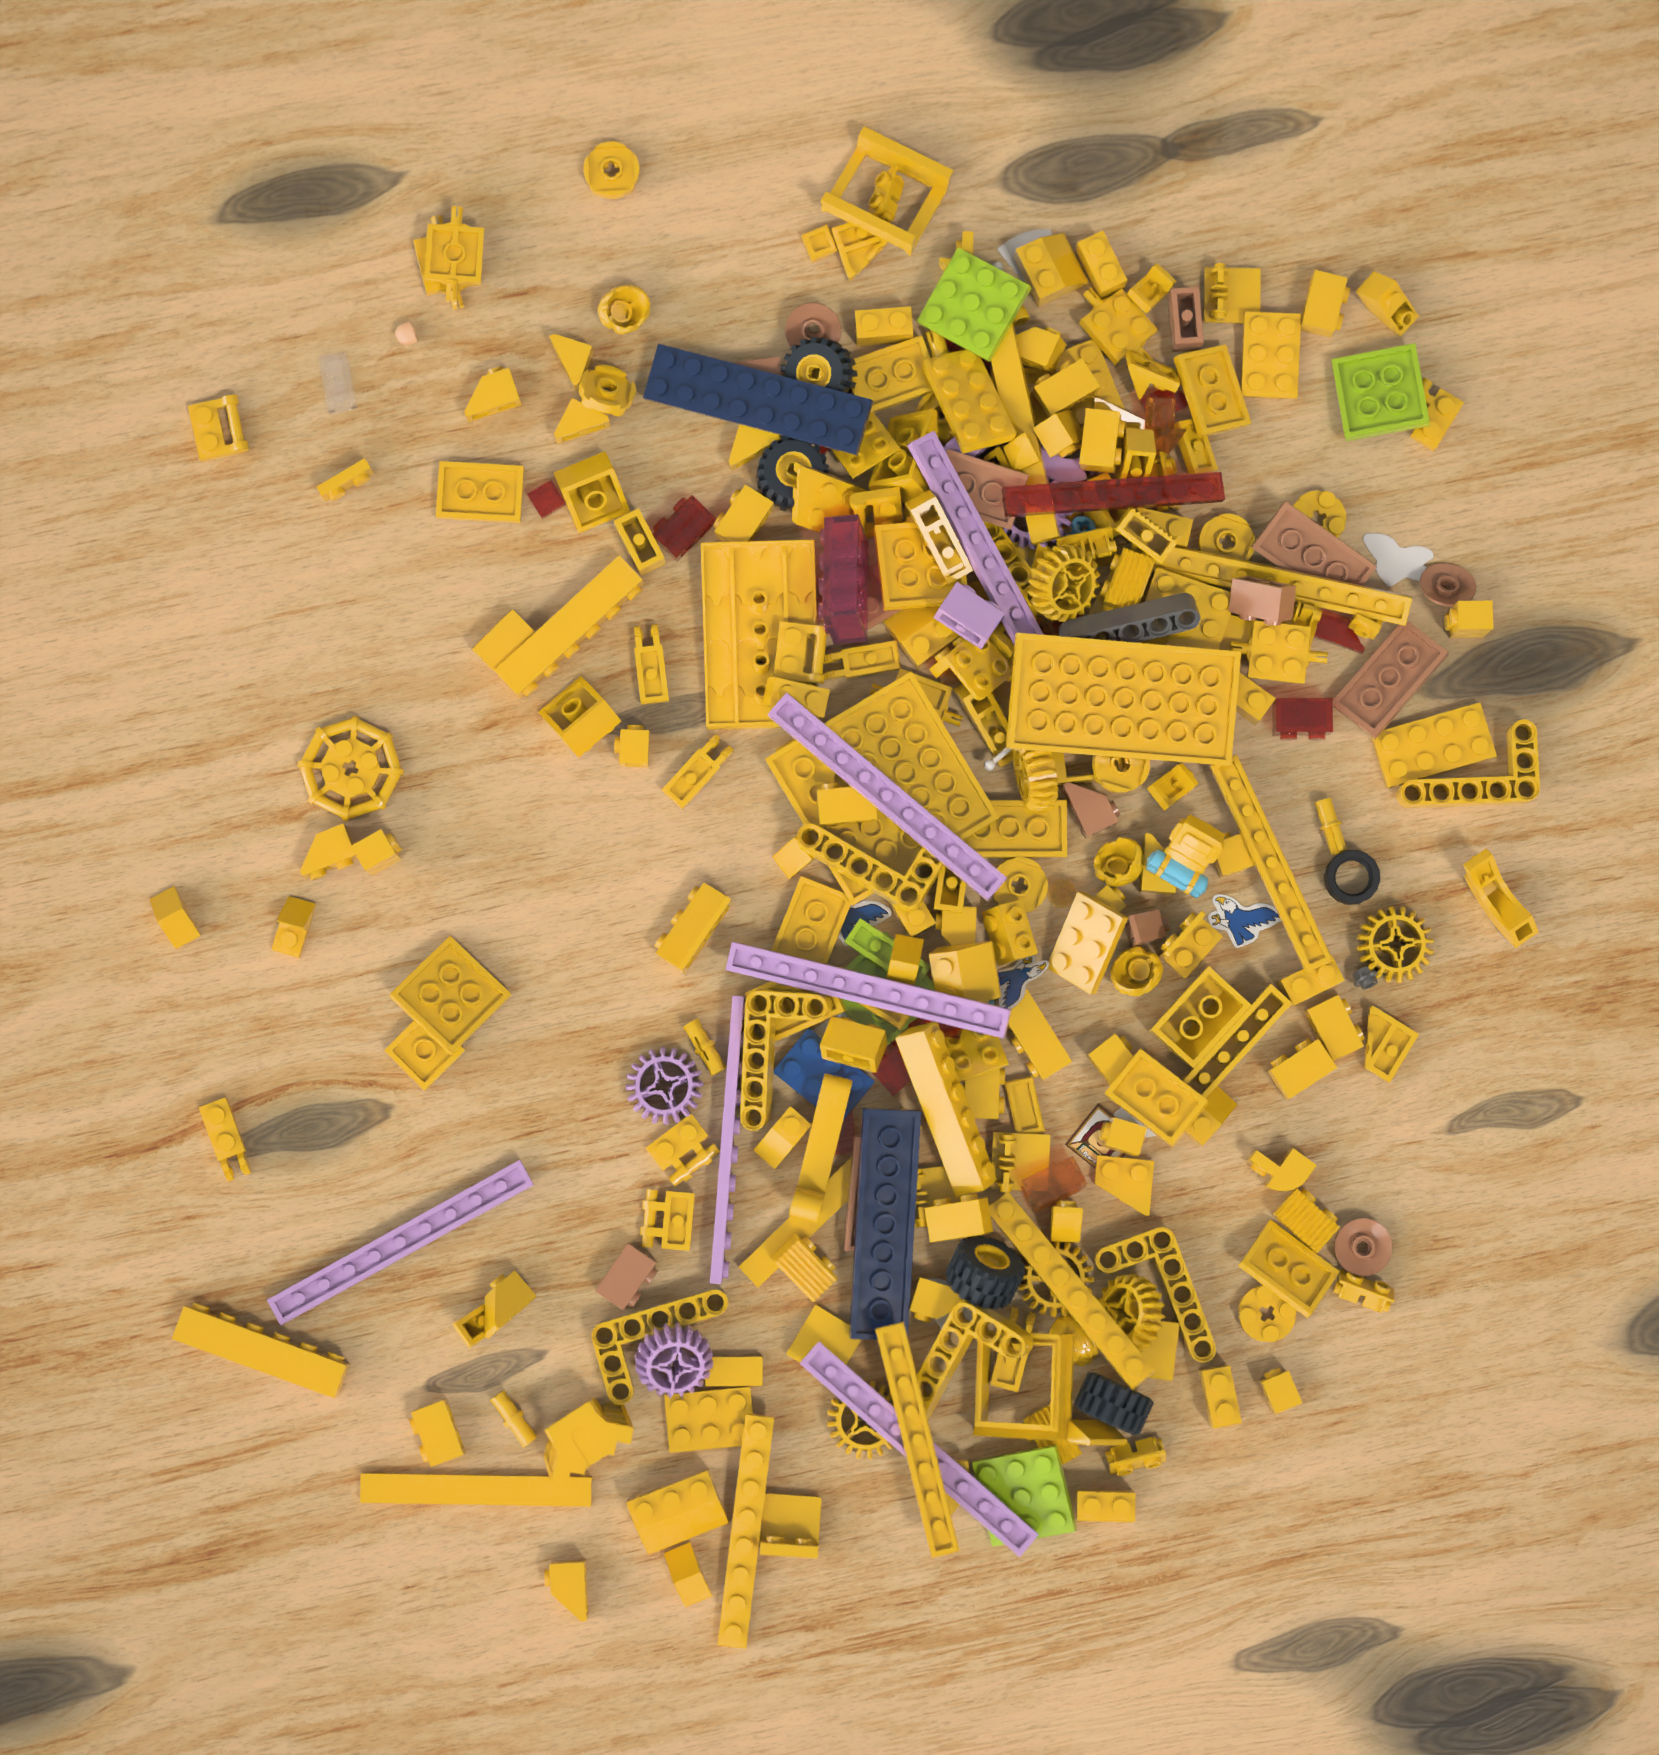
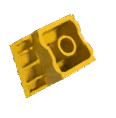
M594 1397L544 1430L550 1440L546 1443L543 1459L551 1482L568 1485L570 1472L584 1475L585 1470L608 1454L614 1455L617 1442L631 1444L634 1427L624 1404L618 1405L613 1402H607L600 1406Z

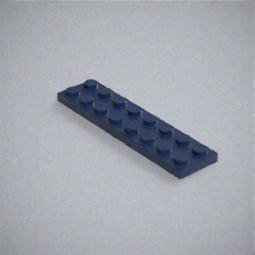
M662 344L657 346L643 398L648 401L856 456L859 454L873 400Z
M862 1109L849 1328L850 1339L878 1340L876 1328L904 1322L908 1337L921 1127L920 1110Z

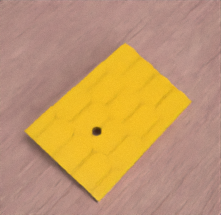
M783 540L701 543L707 730L781 728L768 717V713L773 707L762 705L767 679L768 677H773L779 621L817 626L815 541ZM807 633L803 673L811 674L816 634ZM759 662L765 663L764 665H758ZM795 681V682H799V683H803V684H808V685H812V686L819 687V684H818V683L804 682V681Z

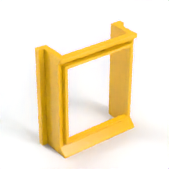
M864 126L858 137L857 148L830 193L825 192L820 201L822 203L821 211H827L904 249L911 257L948 192L954 170ZM865 156L889 168L897 165V172L931 188L908 231L841 199Z
M988 1330L991 1335L996 1336L997 1331ZM1030 1333L1034 1345L1053 1346L1050 1425L988 1421L991 1347L977 1339L975 1427L972 1436L1053 1441L1068 1439V1422L1072 1420L1074 1334ZM1016 1337L1012 1340V1344H1021L1020 1340Z

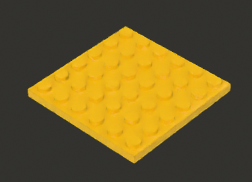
M912 671L824 723L962 841L1000 818ZM797 740L765 758V761L804 825L812 823L821 827L903 876L908 872L923 846L879 809H877V821L820 826L817 790H822L823 784L839 783V788L851 786ZM808 832L814 843H816L819 838L818 835ZM837 846L831 847L827 852V856L833 860L839 859L843 855V850ZM857 861L852 865L851 869L857 874H862L866 872L868 866L863 861ZM829 867L852 906L874 894V892ZM882 875L877 879L876 884L883 888L893 881L889 876Z

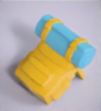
M1189 814L1186 818H1181L1171 831L1169 837L1171 842L1164 851L1157 849L1147 858L1146 870L1153 873L1155 877H1160L1181 889L1186 895H1191L1197 899L1206 891L1208 886V878L1203 875L1205 868L1209 863H1214L1223 850L1224 833L1207 822Z

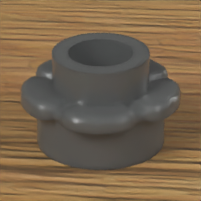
M1368 966L1360 968L1352 975L1355 980L1354 986H1360L1363 990L1375 986L1378 983L1375 977L1378 971H1375L1374 968L1370 970Z

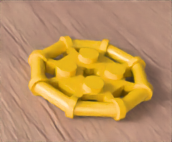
M352 715L350 719L322 728L318 726L301 761H298L297 767L301 770L309 795L308 802L311 805L316 804L341 817L343 821L348 822L351 818L379 809L383 811L387 808L386 803L401 776H404V770L401 769L392 740L394 736L391 732L386 733L355 715ZM351 730L350 739L341 740L334 744L329 738ZM358 731L377 740V743L371 747L359 741ZM325 742L329 749L321 763L313 762L322 743ZM382 747L389 768H381L376 752ZM355 761V767L359 769L357 774L351 773L350 776H346L344 765ZM312 769L322 771L326 785L320 790L318 789ZM380 775H388L377 795L373 789ZM333 791L345 797L344 806L325 797V795ZM369 794L373 799L351 806L352 799L356 798V796Z

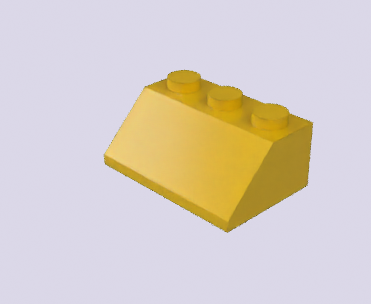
M703 883L701 887L696 885L687 897L690 903L685 911L678 910L671 921L674 925L669 934L664 932L655 944V947L658 948L655 954L684 974L733 904L729 897L706 883Z
M1208 966L1148 1032L1170 1052L1194 1069L1247 1011L1251 1004Z
M709 1468L631 1498L626 1502L635 1528L648 1555L729 1523Z

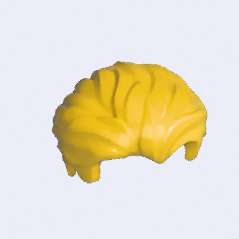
M632 284L612 288L602 297L598 306V315L602 325L608 329H613L615 333L620 335L640 328L650 315L651 302L649 301L648 294L641 287Z
M1118 837L1115 841L1105 843L1098 850L1093 861L1095 875L1100 881L1106 882L1108 886L1120 887L1130 884L1139 877L1143 870L1144 855L1141 846L1136 840Z
M1134 946L1118 955L1110 969V979L1114 987L1121 994L1141 996L1157 986L1164 969L1156 953L1152 951L1147 952L1142 947Z
M1059 1316L1052 1324L1049 1334H1074V1366H1084L1096 1358L1099 1349L1072 1316Z

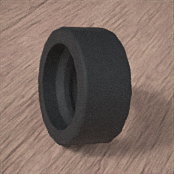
M1347 850L1336 855L1327 865L1324 873L1325 887L1329 895L1337 902L1346 905L1360 904L1370 899L1377 891L1380 883V869L1376 861L1367 853L1359 850ZM1347 861L1361 863L1368 872V884L1358 894L1345 893L1336 883L1335 875L1337 869Z

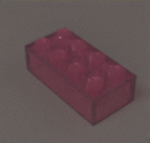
M858 514L824 517V529H820V542L824 546V553L819 555L820 568L823 570V578H819V591L823 595V602L818 604L819 618L824 620L825 633L830 634L834 644L868 642L869 542Z

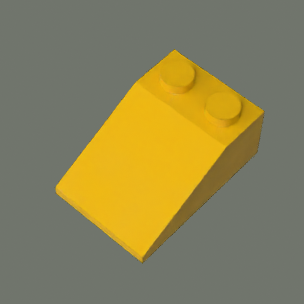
M934 408L890 418L887 431L898 444L900 450L875 465L868 485L871 490L899 487L901 503L931 490L907 445L935 431L938 437L937 411Z
M940 606L903 609L882 621V624L893 639L897 641V644L916 670H919L934 659L946 647L952 646V643L960 637L959 634L933 618Z

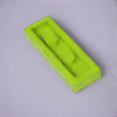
M860 918L844 943L888 972L894 941ZM922 959L919 962L914 986H919L931 968V965Z

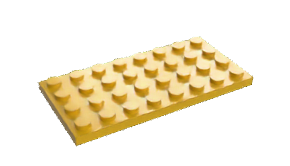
M1016 633L1006 748L1231 766L1241 652Z

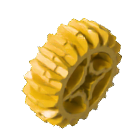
M1069 544L1053 546L1052 551H1044V559H1036L1038 566L1031 569L1034 573L1033 578L1027 580L1032 585L1027 592L1033 596L1030 602L1036 606L1035 610L1045 615L1046 618L1059 622L1075 619L1076 615H1084V607H1091V598L1097 597L1094 590L1100 586L1096 579L1101 574L1095 570L1098 564L1092 560L1093 556L1082 548ZM1070 563L1073 564L1070 568H1065L1066 565ZM1057 599H1063L1062 601L1055 603Z
M1013 749L1014 775L1021 800L1024 801L1026 808L1030 811H1040L1054 806L1058 798L1057 792L1059 789L1057 786V770L1052 752Z
M1393 906L1388 907V916H1386L1382 909L1377 910L1379 920L1373 915L1368 916L1367 919L1372 926L1362 924L1360 927L1367 935H1357L1359 941L1365 942V945L1356 947L1357 951L1366 952V955L1359 958L1360 962L1369 960L1368 968L1370 970H1373L1374 967L1377 968L1376 979L1380 978L1384 972V979L1387 983L1391 982L1393 975H1395L1396 982L1401 983L1403 982V973L1409 981L1414 978L1412 970L1418 975L1423 973L1419 963L1425 966L1429 965L1430 961L1424 957V954L1432 955L1434 953V950L1426 948L1427 944L1434 943V939H1425L1424 935L1431 932V928L1427 927L1422 930L1420 925L1425 922V919L1420 918L1415 922L1413 920L1416 916L1415 911H1411L1406 917L1405 907H1400L1397 915ZM1388 922L1389 929H1387L1386 939L1373 943L1374 935L1378 928ZM1397 922L1406 925L1413 932L1415 938L1403 936L1400 927L1397 926ZM1394 937L1397 938L1396 942L1408 943L1398 948L1396 952L1390 946H1382L1393 941ZM1417 947L1413 960L1407 966L1402 967L1404 951L1407 948ZM1375 951L1387 953L1390 957V962L1393 963V967L1382 963L1376 956Z
M1053 1241V1247L1057 1252L1068 1257L1074 1263L1080 1280L1084 1284L1085 1282H1094L1093 1277H1085V1272L1092 1271L1093 1267L1082 1266V1263L1088 1260V1256L1084 1255L1078 1259L1076 1256L1081 1250L1079 1247H1075L1072 1252H1069L1070 1242H1065L1063 1249L1059 1248L1060 1242ZM1024 1263L1026 1271L1022 1279H1025V1284H1020L1018 1290L1026 1288L1028 1290V1293L1022 1296L1023 1301L1032 1297L1034 1300L1030 1303L1029 1307L1034 1309L1038 1303L1041 1304L1039 1310L1041 1315H1044L1047 1307L1051 1308V1317H1056L1057 1308H1060L1063 1316H1067L1068 1311L1058 1302V1299L1050 1289V1301H1045L1038 1296L1033 1288L1032 1281H1043L1037 1273L1032 1272L1033 1268L1029 1263L1028 1265Z
M1135 1274L1120 1275L1116 1279L1109 1280L1108 1287L1101 1288L1103 1297L1096 1299L1139 1351H1143L1144 1348L1151 1347V1340L1158 1339L1156 1331L1163 1329L1160 1325V1320L1165 1318L1161 1314V1309L1165 1305L1159 1302L1162 1294L1156 1291L1157 1285L1150 1283L1149 1279Z
M871 1381L869 1384L873 1389L875 1388V1381ZM882 1384L879 1391L876 1392L891 1404V1392L885 1397L883 1393L886 1390V1386ZM834 1398L831 1400V1403L838 1408L837 1411L832 1409L827 1411L828 1415L836 1416L835 1420L827 1421V1426H836L837 1430L832 1431L830 1437L835 1438L840 1435L841 1439L836 1443L838 1448L844 1443L848 1444L845 1454L849 1455L852 1449L856 1448V1458L860 1459L862 1450H867L868 1459H872V1449H877L879 1456L884 1455L881 1448L883 1444L890 1450L893 1448V1445L877 1431H874L871 1426L864 1424L854 1430L859 1425L857 1421L861 1419L858 1418L859 1415L851 1408L850 1410L855 1415V1422L845 1432L841 1424V1416L846 1404ZM861 1431H869L878 1440L872 1443H859L852 1440V1438Z

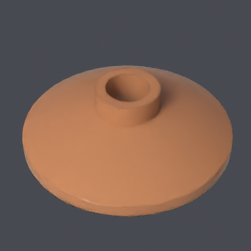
M815 302L805 303L798 306L789 315L785 326L786 339L790 347L794 344L800 345V341L803 339L811 340V337L824 338L839 343L841 324L835 312L826 305ZM817 324L819 331L816 333L811 332L809 326Z
M1449 563L1434 564L1426 568L1420 578V588L1423 594L1432 602L1442 606L1454 607L1458 601H1471L1476 593L1477 586L1474 577L1458 565Z
M1367 1218L1354 1219L1346 1223L1339 1230L1335 1239V1254L1341 1266L1350 1273L1359 1276H1369L1378 1273L1388 1264L1392 1255V1240L1388 1231L1377 1221ZM1361 1241L1367 1245L1366 1251L1362 1253L1357 1250V1244Z

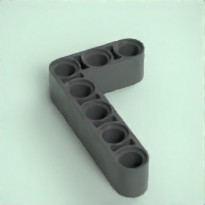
M1180 593L1067 620L1060 625L1059 636L1137 643L1194 629L1200 622V614L1194 596L1188 593Z

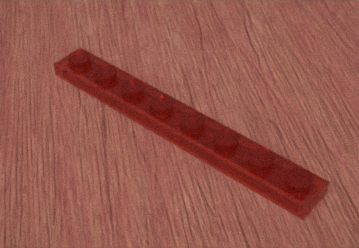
M1221 472L1007 486L1001 489L1005 517L1128 509L1129 507L1147 508L1218 503L1225 500Z

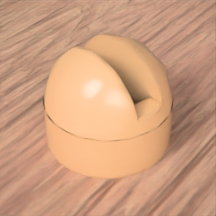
M411 321L402 323L397 327L395 332L396 338L401 344L411 345L418 342Z

